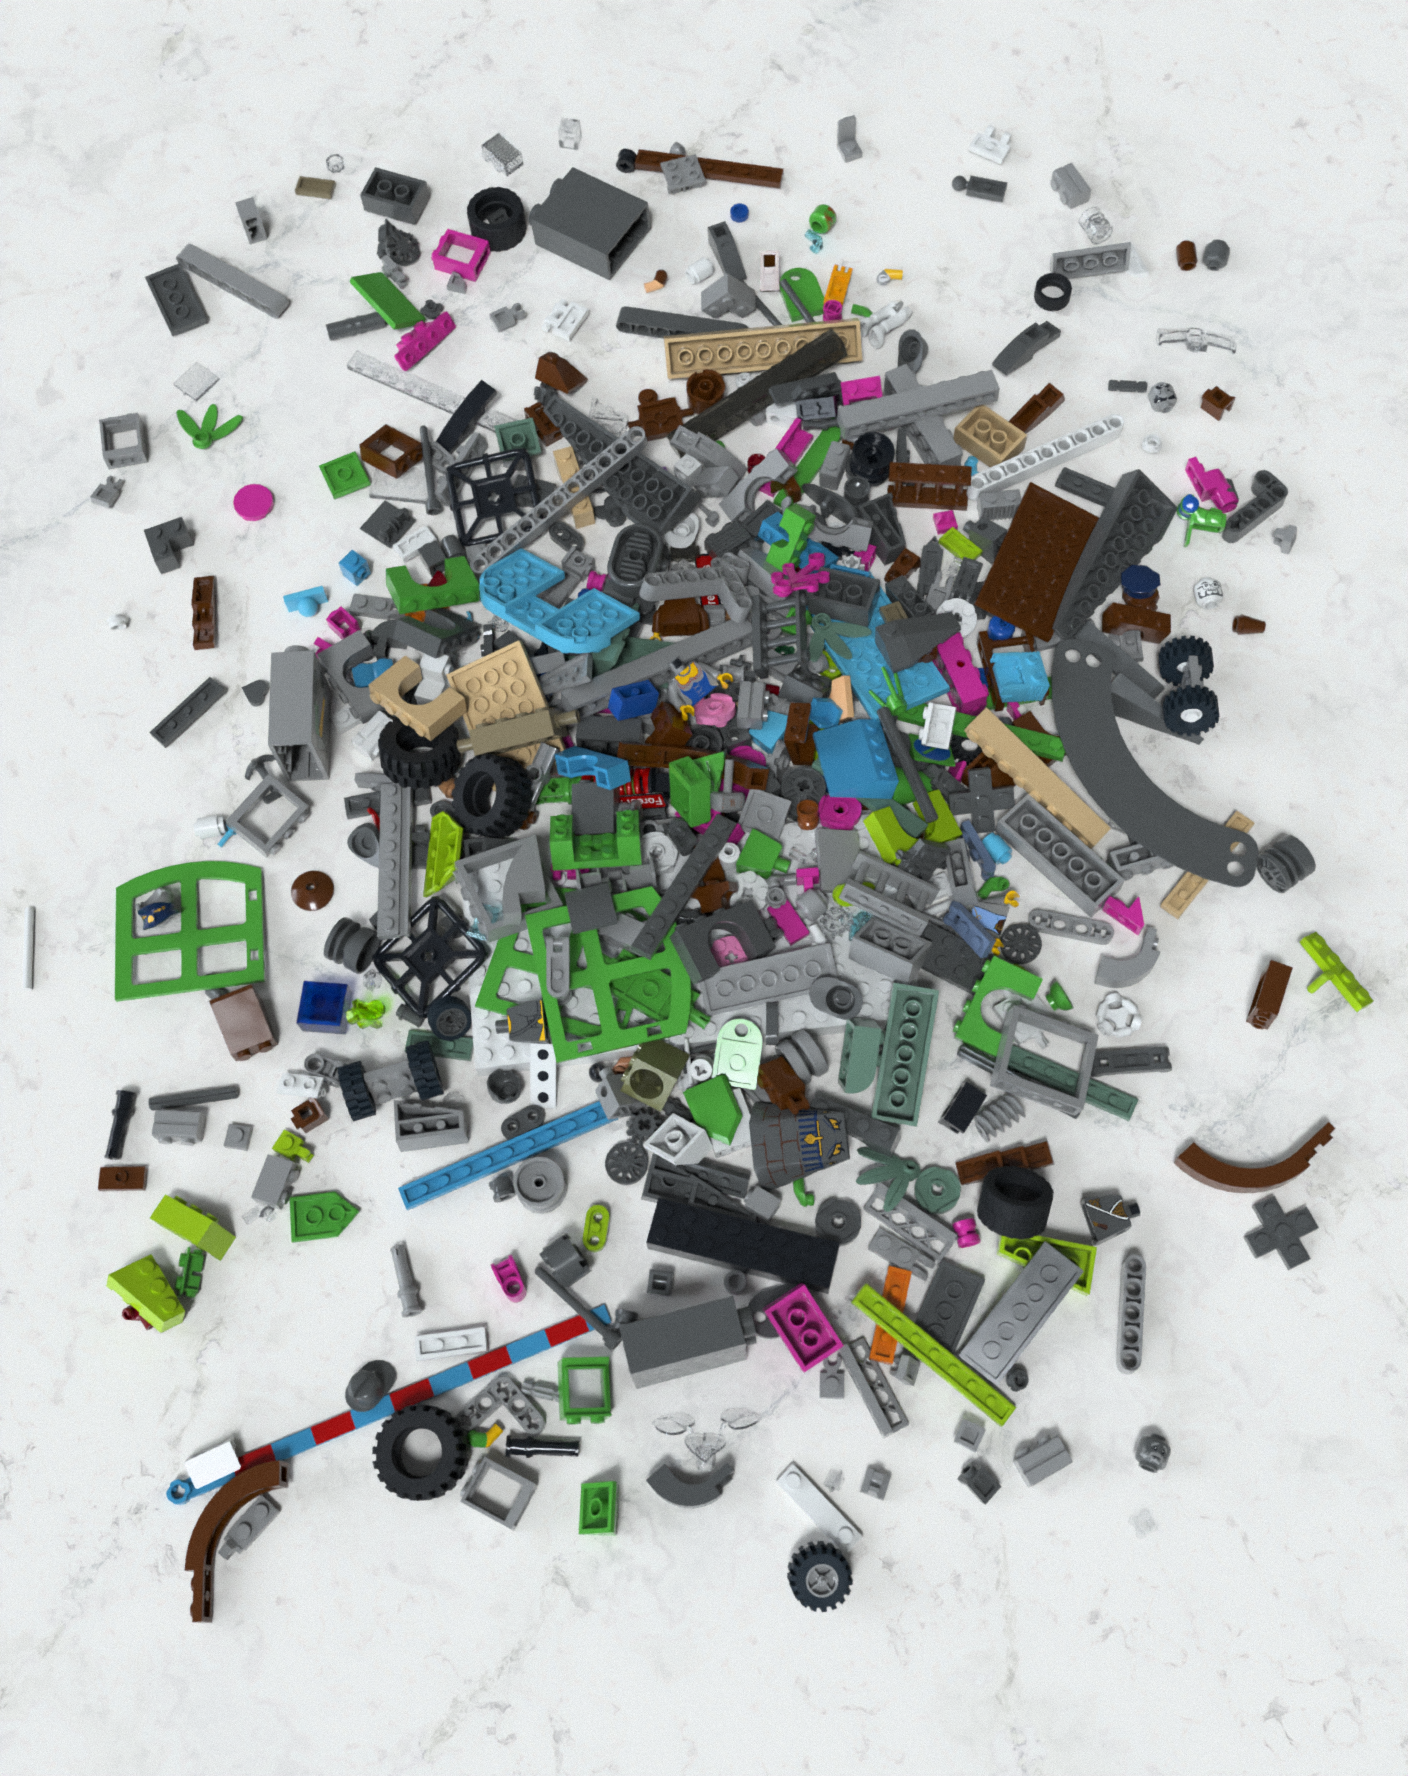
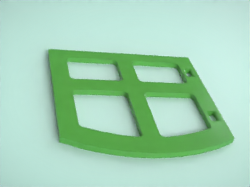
M226 861L189 862L148 872L116 887V1002L265 982L261 868ZM208 879L244 883L246 922L240 925L198 930V881ZM181 883V931L173 934L133 938L134 899L159 887ZM257 890V900H250V892ZM246 941L247 968L245 970L198 976V949L200 947ZM181 950V977L179 979L133 985V958L135 956ZM258 950V960H251V951Z
M652 886L611 895L615 913L643 907L649 917L661 900V897ZM563 906L525 915L556 1063L686 1034L690 1016L691 980L669 938L675 932L676 923H674L663 940L664 952L654 954L651 960L639 957L613 964L604 963L597 929L580 933L587 968L570 973V990L588 986L592 987L602 1033L598 1036L568 1042L565 1038L558 1001L550 996L546 987V946L543 936V930L546 928L571 923L568 908ZM669 969L671 971L672 984L669 1018L633 1028L620 1029L609 986L610 982L657 970ZM660 1026L662 1033L648 1036V1028ZM591 1042L593 1049L579 1052V1044Z
M554 887L563 906H567L564 893L576 889ZM546 902L521 904V913L526 912L529 908L546 905ZM632 909L620 912L623 915L629 913L640 922L648 920ZM573 931L570 933V973L585 970L577 967L583 943L581 934H573ZM519 932L498 939L475 1003L476 1008L507 1016L508 1008L520 1004L497 998L506 970L514 968L538 975L534 956L514 950ZM618 999L615 1013L617 1017L619 1010L626 1011L623 1022H618L619 1028L624 1030L627 1029L633 1007ZM562 1005V1006H559L560 1015H561V1011H562L563 1005ZM561 1016L563 1029L566 1033L585 1038L598 1036L602 1033L600 1026Z

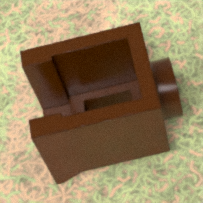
M1215 386L1212 390L1207 389L1204 392L1200 408L1220 421L1224 410L1226 409L1229 412L1232 409L1236 397L1228 395Z
M310 1098L291 1110L294 1115L290 1118L297 1130L301 1128L305 1134L329 1120L316 1098ZM311 1110L313 1114L303 1120L301 1115Z

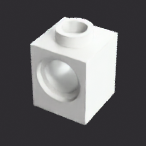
M685 454L674 464V476L692 488L693 483L701 474L702 464L692 456Z

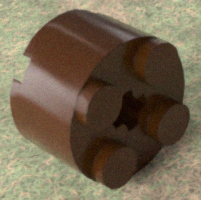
M705 369L703 372L693 373L688 378L686 383L688 408L693 407L694 413L709 418L715 417L726 403V386L721 374L714 370Z

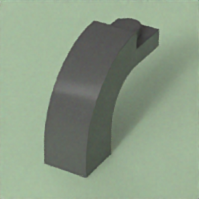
M726 1463L708 1480L700 1484L691 1485L678 1480L664 1464L646 1481L655 1493L666 1502L681 1508H700L712 1504L722 1497L716 1488L718 1486L724 1488L733 1480L731 1475L734 1473V1470Z

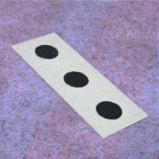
M530 1043L531 1106L556 1109V1058L553 1044Z

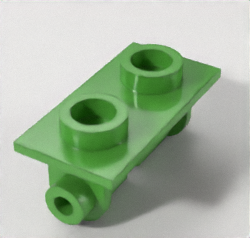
M188 1247L185 1253L180 1254L178 1267H182L181 1276L176 1277L174 1290H178L177 1297L186 1292V1297L195 1298L196 1293H198L201 1276L192 1275V1271L200 1273L202 1271L204 1259L202 1250H193V1253H190L191 1247Z

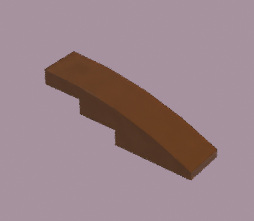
M214 575L195 577L191 601L193 609L192 626L194 629L193 647L194 650L215 648Z
M1047 1141L1028 1147L1020 1146L1003 1152L998 1150L955 1163L961 1185L983 1182L985 1175L997 1167L1017 1166L1033 1171L1055 1165Z

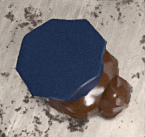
M1131 565L1121 573L1122 599H1124L1126 605L1156 611L1158 608L1156 604L1160 599L1157 589L1161 585L1160 574L1148 566Z

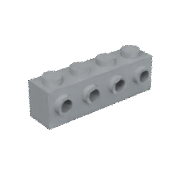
M1140 844L1112 851L1106 861L1125 881L1133 878L1134 875H1148L1155 869H1169L1174 866L1151 853Z

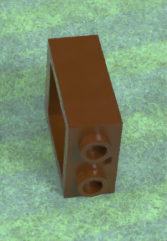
M387 424L359 444L362 461L396 479L423 459L421 442ZM390 445L405 452L395 461L380 454Z
M1270 960L1260 976L1246 1022L1250 1023L1252 1027L1268 1030L1276 1019L1293 967Z

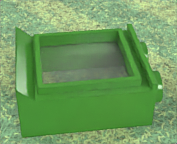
M609 1357L562 1358L557 1362L560 1421H567L568 1425L581 1424V1420H590L591 1424L605 1423V1419L612 1416Z

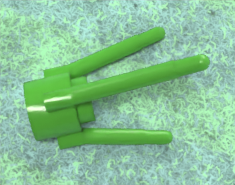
M883 666L881 670L891 695L887 697L885 704L872 690H869V694L881 707H888L892 716H898L906 711L908 705L904 699L898 673H894L897 694L886 668Z

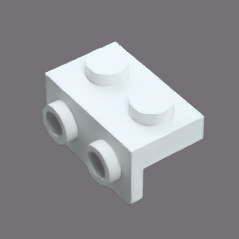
M929 702L928 707L925 706L923 712V719H926L924 728L921 727L919 733V740H922L921 744L923 746L949 750L956 707L935 704L933 702Z

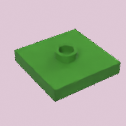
M356 451L319 465L334 499L371 485Z

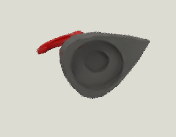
M369 807L367 811L372 815L374 824L364 823L356 827L348 837L347 844L349 849L358 858L379 868L380 818L375 810Z

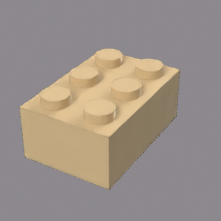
M984 404L976 406L955 427L954 432L955 443L959 444L964 450L990 468L1018 456L1025 449L1027 439L1026 433Z

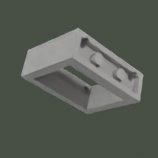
M268 774L226 820V825L267 858L269 854L274 855L281 847L279 843L284 838L288 839L294 833L295 829L293 828L298 822L302 824L309 816L307 813L309 806ZM274 788L298 809L272 838L264 844L240 823L265 795Z

